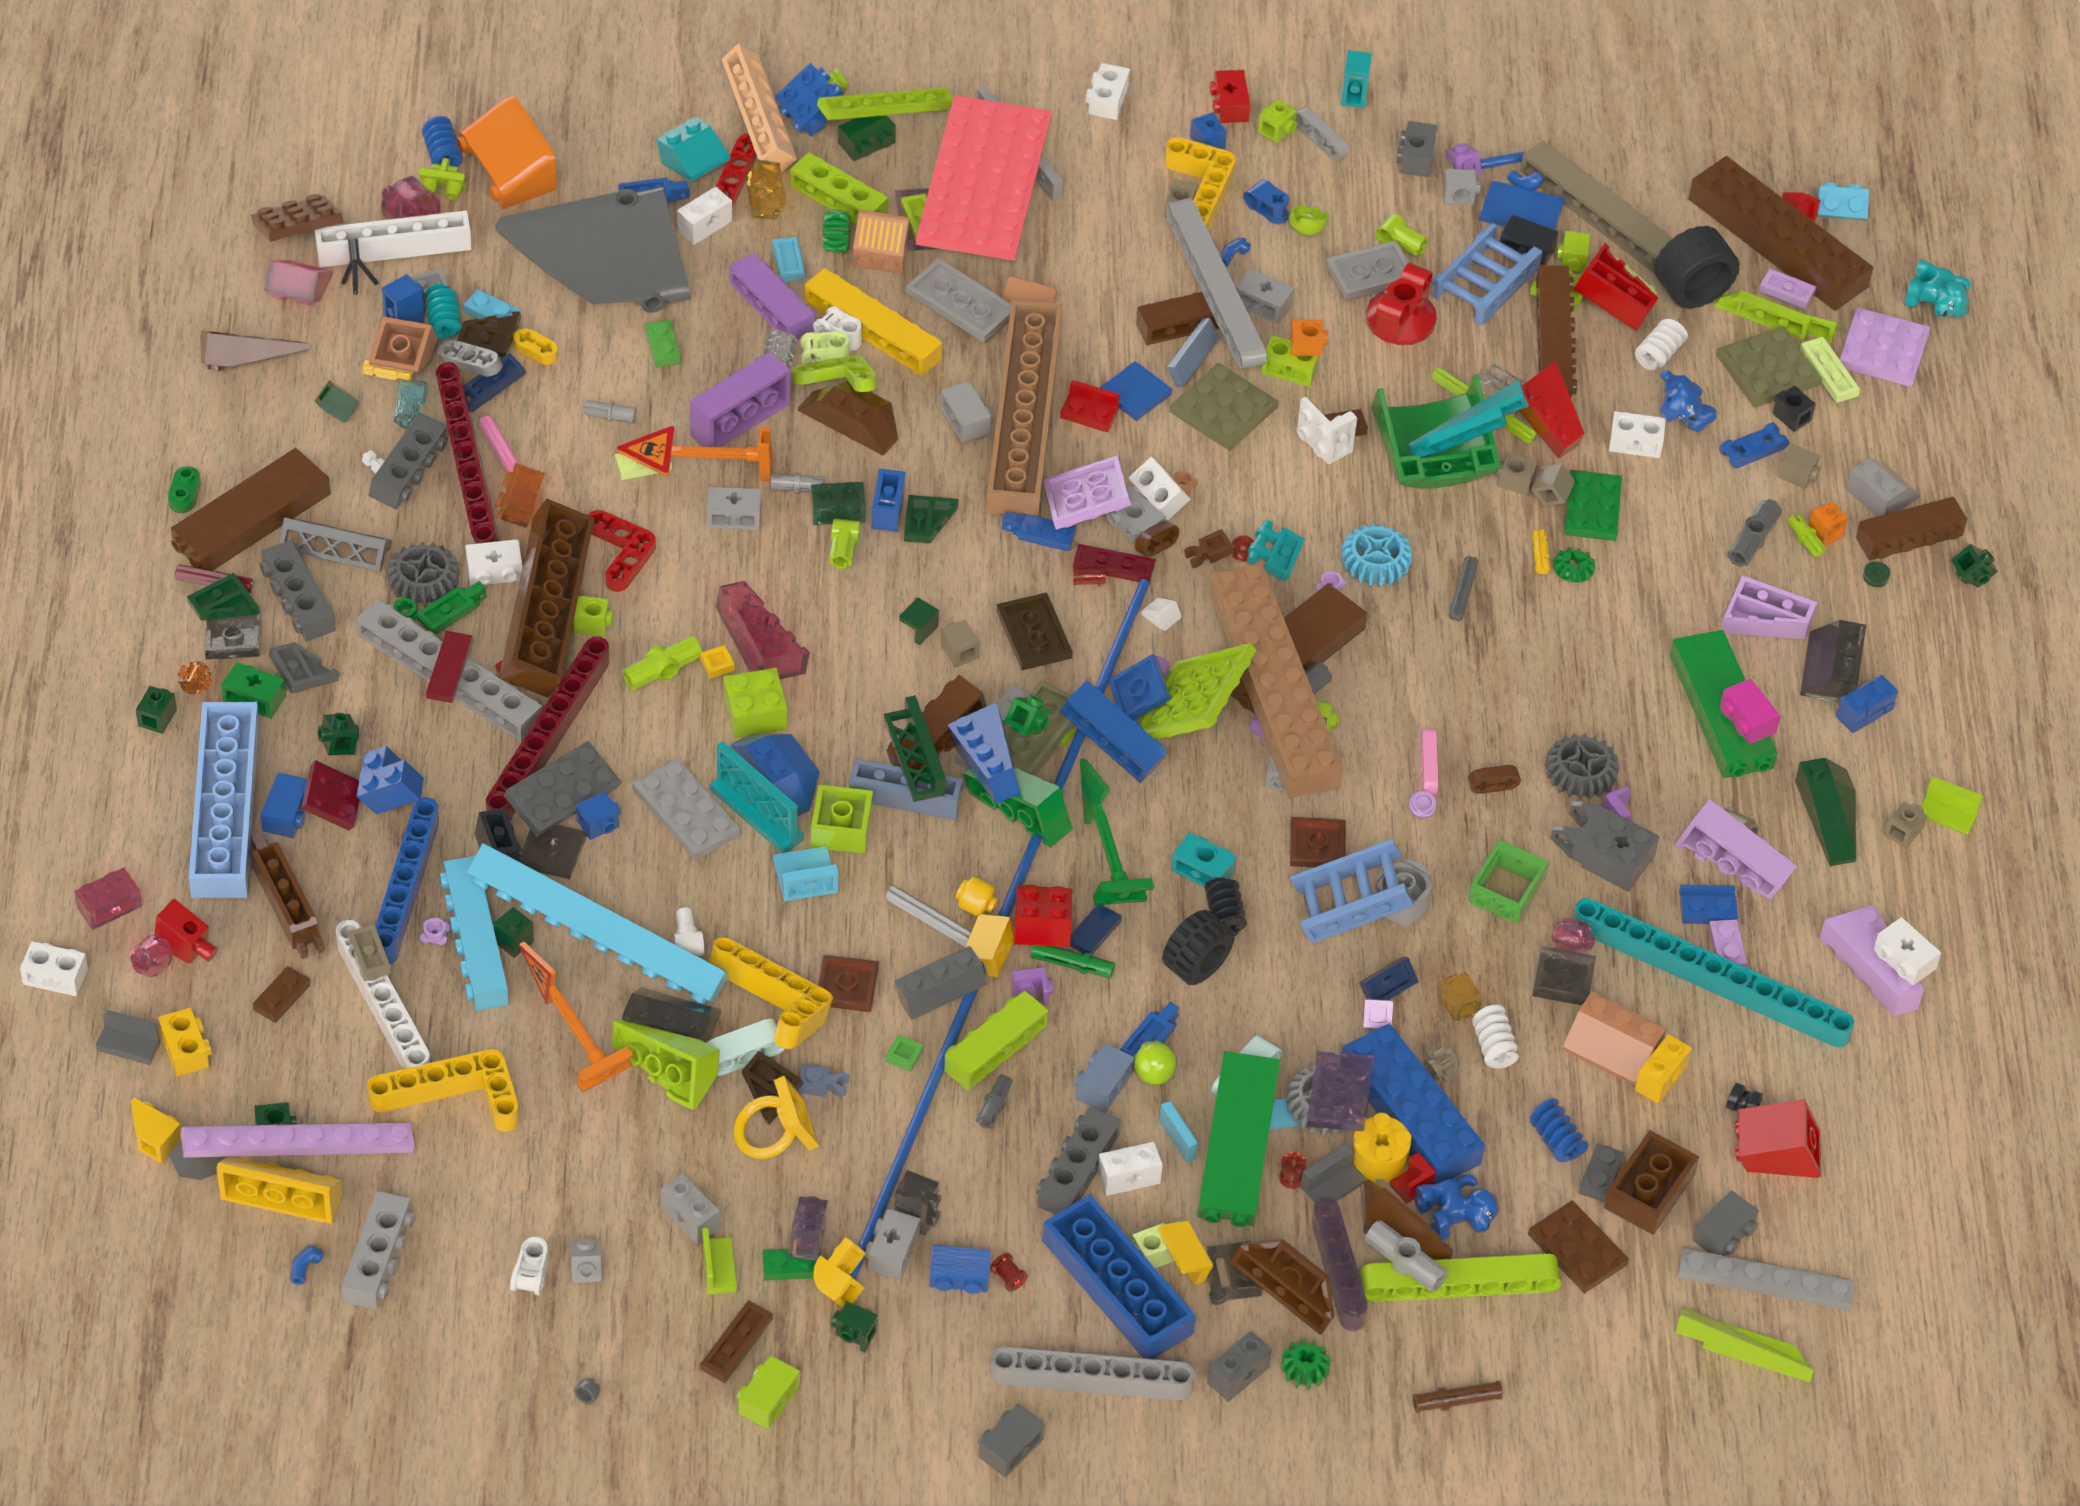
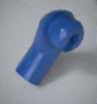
M1241 237L1226 244L1220 254L1225 267L1229 266L1237 251L1242 255L1248 253L1251 249V244Z
M308 1245L293 1259L290 1279L293 1284L301 1285L305 1283L307 1266L310 1262L318 1264L322 1260V1249L316 1248V1245Z

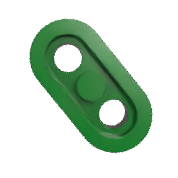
M187 466L175 471L168 494L169 507L172 511L186 513L194 508L201 484L200 474L197 469Z

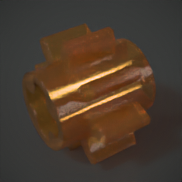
M189 662L187 666H181L177 674L180 677L178 683H180L182 690L188 694H201L202 690L207 691L211 685L212 680L210 676L212 673L209 672V668L202 662Z

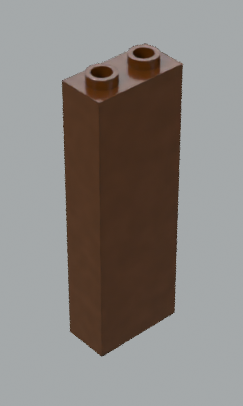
M294 448L172 526L171 544L176 552L182 553L188 558L193 567L213 571L283 526L284 518H295L331 495L329 477L297 448Z
M1327 583L1284 617L1304 671L1315 662L1324 663L1364 631L1367 612ZM1241 677L1240 683L1233 689L1230 696L1236 699L1244 709L1250 710L1255 714Z

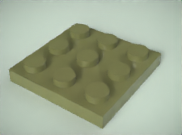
M1784 326L1717 349L1716 356L1754 408L1773 402L1778 393L1783 390L1786 391L1794 385L1801 391H1805L1821 384L1822 378Z
M1218 362L1170 405V413L1230 451L1278 408L1279 401Z

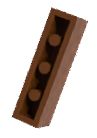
M1202 292L1137 307L1136 325L1146 346L1190 336L1203 318H1210L1215 329H1220Z
M1953 496L1860 521L1856 539L1869 561L1878 558L1882 559L1889 555L1909 552L1915 548L1931 546L1949 539H1957L1964 534L1967 517Z

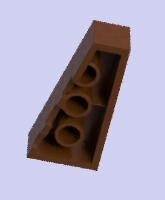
M960 675L953 681H949L944 686L942 693L935 700L929 701L922 712L938 758L941 751L949 752L955 747L948 724L987 707L983 692ZM904 738L900 745L911 751L915 743ZM891 741L886 750L889 761L894 766L901 767ZM913 759L908 764V767L914 770H920L923 766L922 763Z

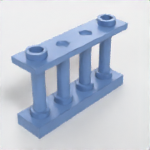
M1494 223L1486 230H1482L1476 240L1443 273H1438L1433 281V298L1438 299L1446 290L1474 306L1476 310L1474 321L1482 326L1537 272L1542 257V251L1536 247H1533L1527 254L1524 253L1522 255L1496 240L1497 225ZM1490 247L1517 264L1513 268L1510 267L1508 269L1483 255V253ZM1474 262H1477L1503 278L1499 282L1493 283L1468 268ZM1462 276L1488 291V293L1484 297L1481 296L1479 298L1454 282Z
M1393 839L1379 842L1375 846L1290 876V880L1300 895L1305 893L1311 917L1302 920L1301 925L1302 930L1311 943L1415 906L1413 897L1405 884L1398 885L1393 860L1401 858L1402 854ZM1382 865L1388 889L1372 894L1367 870ZM1356 874L1362 898L1347 904L1341 880ZM1331 884L1336 908L1321 913L1315 889Z

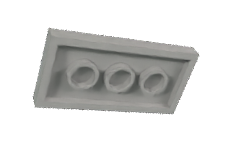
M939 258L906 286V293L983 343L1009 322L1011 310L1009 302Z
M678 758L632 783L633 791L695 861L740 836V828Z

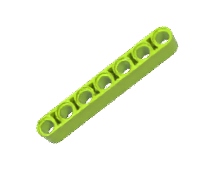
M1552 1254L1434 1260L1448 1271V1275L1443 1284L1436 1291L1432 1292L1410 1275L1397 1273L1393 1269L1392 1262L1371 1263L1364 1265L1360 1269L1363 1298L1370 1302L1544 1293L1555 1291L1561 1286L1557 1257Z

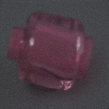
M1567 917L1561 922L1556 923L1552 932V941L1555 943L1558 951L1580 957L1587 950L1593 948L1595 934H1592V927L1589 923Z
M154 935L144 938L131 950L130 959L133 969L146 977H155L172 961V948L168 941Z

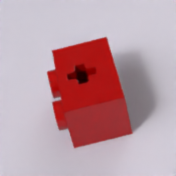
M1244 69L1215 71L1214 81H1210V95L1215 96V99H1213L1214 114L1218 113L1221 123L1249 122L1251 104Z

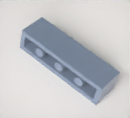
M856 758L850 777V788L873 791V804L956 820L962 800L963 779L945 776V796L913 802L901 767ZM921 780L915 786L917 792L931 789L930 784Z

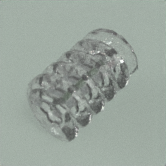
M771 330L767 333L760 357L771 352L791 369L798 340L791 333Z

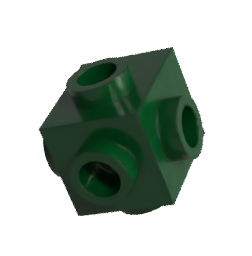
M1969 544L1951 559L1961 581L1965 584L1970 583L1978 588L1986 584L1998 572L1993 564L1995 559L1987 549L1981 550L1972 544Z
M344 713L323 715L322 725L318 727V740L323 743L328 756L355 755L356 744L359 739V727L357 724H354L351 715Z

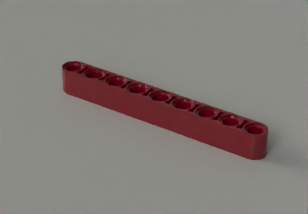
M444 362L436 369V379L471 535L475 544L500 541L464 382L457 365L453 362Z
M595 636L585 642L488 793L485 800L486 811L506 809L509 820L512 819L516 811L503 796L505 791L539 771L547 764L609 666V643L605 638Z

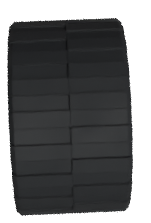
M1696 226L1676 235L1661 249L1654 264L1655 275L1674 302L1680 307L1688 309L1702 307L1720 298L1730 289L1740 271V261L1717 229L1710 226Z

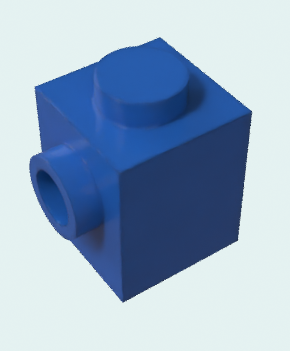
M1213 112L1191 119L1190 138L1192 141L1219 149L1226 148L1227 131Z
M606 792L576 805L577 823L590 840L603 834L611 833L619 827L620 807L614 799L611 800Z

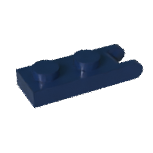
M511 353L500 359L502 368L497 374L489 377L478 375L464 385L467 396L469 395L472 399L468 402L470 412H474L527 374L524 367Z

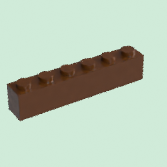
M1538 265L1536 276L1538 373L1556 361L1571 398L1572 395L1577 393V379H1573V374H1576L1577 361L1572 358V353H1575L1576 338H1571V333L1575 331V317H1571L1570 313L1574 311V297H1570V292H1573L1574 277L1569 276V266Z

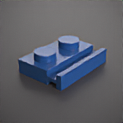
M1680 885L1679 895L1682 924H1709L1710 921L1735 919L1738 922L1735 886Z

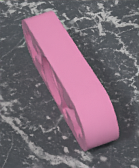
M1422 728L1420 739L1422 791H1427L1433 796H1437L1436 729Z

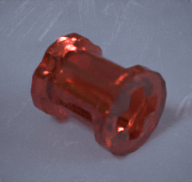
M1289 1152L1282 1157V1170L1279 1174V1181L1285 1188L1297 1189L1301 1186L1302 1173L1307 1167V1161L1302 1154ZM1294 1159L1296 1160L1295 1166L1292 1165Z
M1010 1253L998 1256L990 1266V1271L995 1275L998 1274L1005 1283V1289L1009 1292L1020 1288L1028 1278L1026 1271L1020 1270L1013 1262V1256Z

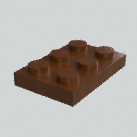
M1573 1200L1529 1228L1528 1231L1529 1237L1546 1254H1552L1557 1257L1558 1267L1584 1294L1626 1267L1629 1262V1258Z

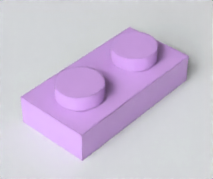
M1769 269L1759 288L1761 293L1802 309L1807 308L1816 290L1814 285L1773 269Z
M1737 919L1710 921L1708 928L1714 953L1746 967L1747 962Z

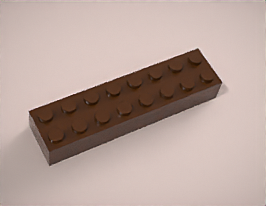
M1728 156L1723 157L1692 179L1688 200L1785 274L1816 286L1814 296L1832 310L1837 311L1869 288L1874 268L1871 264Z
M547 498L533 517L499 678L548 698L562 679L594 518Z

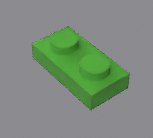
M670 319L645 323V333L655 367L681 364V356Z

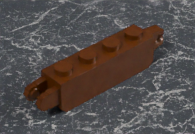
M262 833L251 836L254 849L250 851L252 868L293 950L297 949L302 959L308 957L307 944L313 943L318 953L323 952L325 948L319 934L316 917L279 843L267 844Z

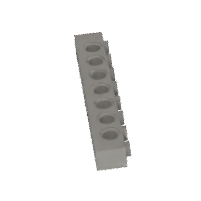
M377 599L356 618L357 636L429 682L443 641L438 639L431 631H426L418 626L411 618H406L398 613L391 605H386ZM467 658L454 699L522 742L542 711V705L536 699L529 698L520 692L516 686L501 680L493 671H488L478 665L473 658Z

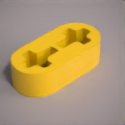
M528 328L519 329L515 332L514 348L517 352L543 365H550L556 362L558 359V346L553 340Z

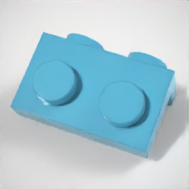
M1824 183L1823 186H1819L1816 190V196L1821 200L1817 217L1863 221L1868 219L1869 189H1863L1861 185H1848V188L1838 187L1836 183Z

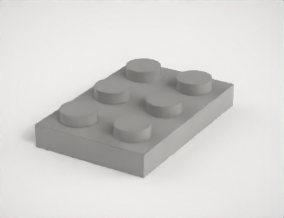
M1397 241L1326 259V266L1344 300L1386 290L1390 283L1400 279L1402 271L1408 263Z

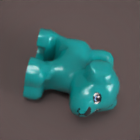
M1920 259L1916 268L1915 279H1911L1904 305L1916 307L1919 301H1926L1935 304L1934 312L1940 318L1966 316L1969 311V297L1966 290H1969L1972 286L1970 280L1965 277L1955 276L1948 269L1937 267L1926 260Z

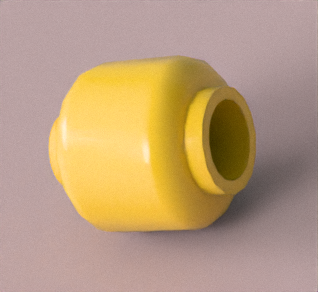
M972 877L969 880L965 879L955 897L958 900L959 908L975 917H978L980 914L985 915L987 912L992 913L999 901L995 897V886L978 877Z

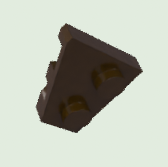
M758 1051L741 1071L754 1100L763 1096L779 1097L774 1080L785 1076L797 1091L804 1084L801 1078L761 1051ZM775 1107L760 1109L768 1125L778 1116L777 1108Z

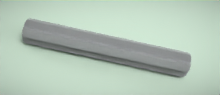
M892 885L887 890L886 900L964 947L966 946L971 935L970 930L896 886Z

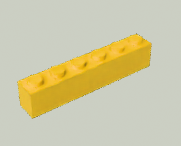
M824 268L805 284V303L826 315V310L830 306H834L844 313L859 319L863 340L921 377L942 360L943 342L937 337L928 334L915 323L909 322L896 311L887 308L877 299L868 296L858 287L843 280L839 275Z

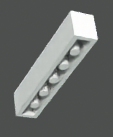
M467 211L329 226L315 230L319 268L349 264L348 238H358L362 262L471 250V234Z

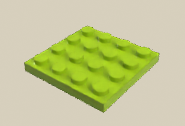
M1251 643L1176 661L1165 678L1171 700L1143 715L1139 724L1146 733L1156 740L1212 727L1217 722V716L1221 709L1228 703V698L1233 689L1240 683L1243 672L1250 666L1251 659L1257 650Z

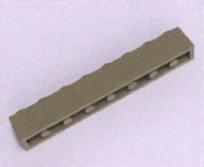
M1544 140L1523 154L1521 173L1525 176L1532 175L1534 172L1540 173L1544 179L1543 183L1539 185L1550 195L1565 198L1564 205L1655 274V260L1661 249L1673 239L1670 235Z

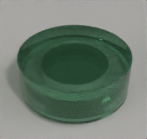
M1873 561L1865 566L1863 579L1868 585L1883 587L1888 583L1890 569L1886 564Z

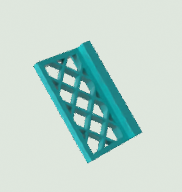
M724 741L717 744V779L710 783V791L781 853L789 852L804 841V833L797 828L798 805Z

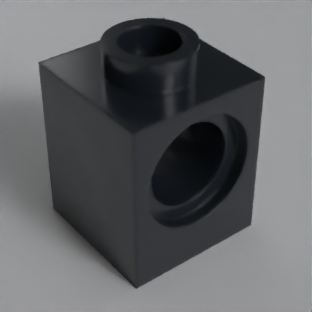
M1795 385L1786 391H1781L1775 397L1773 415L1793 432L1812 421L1816 403Z

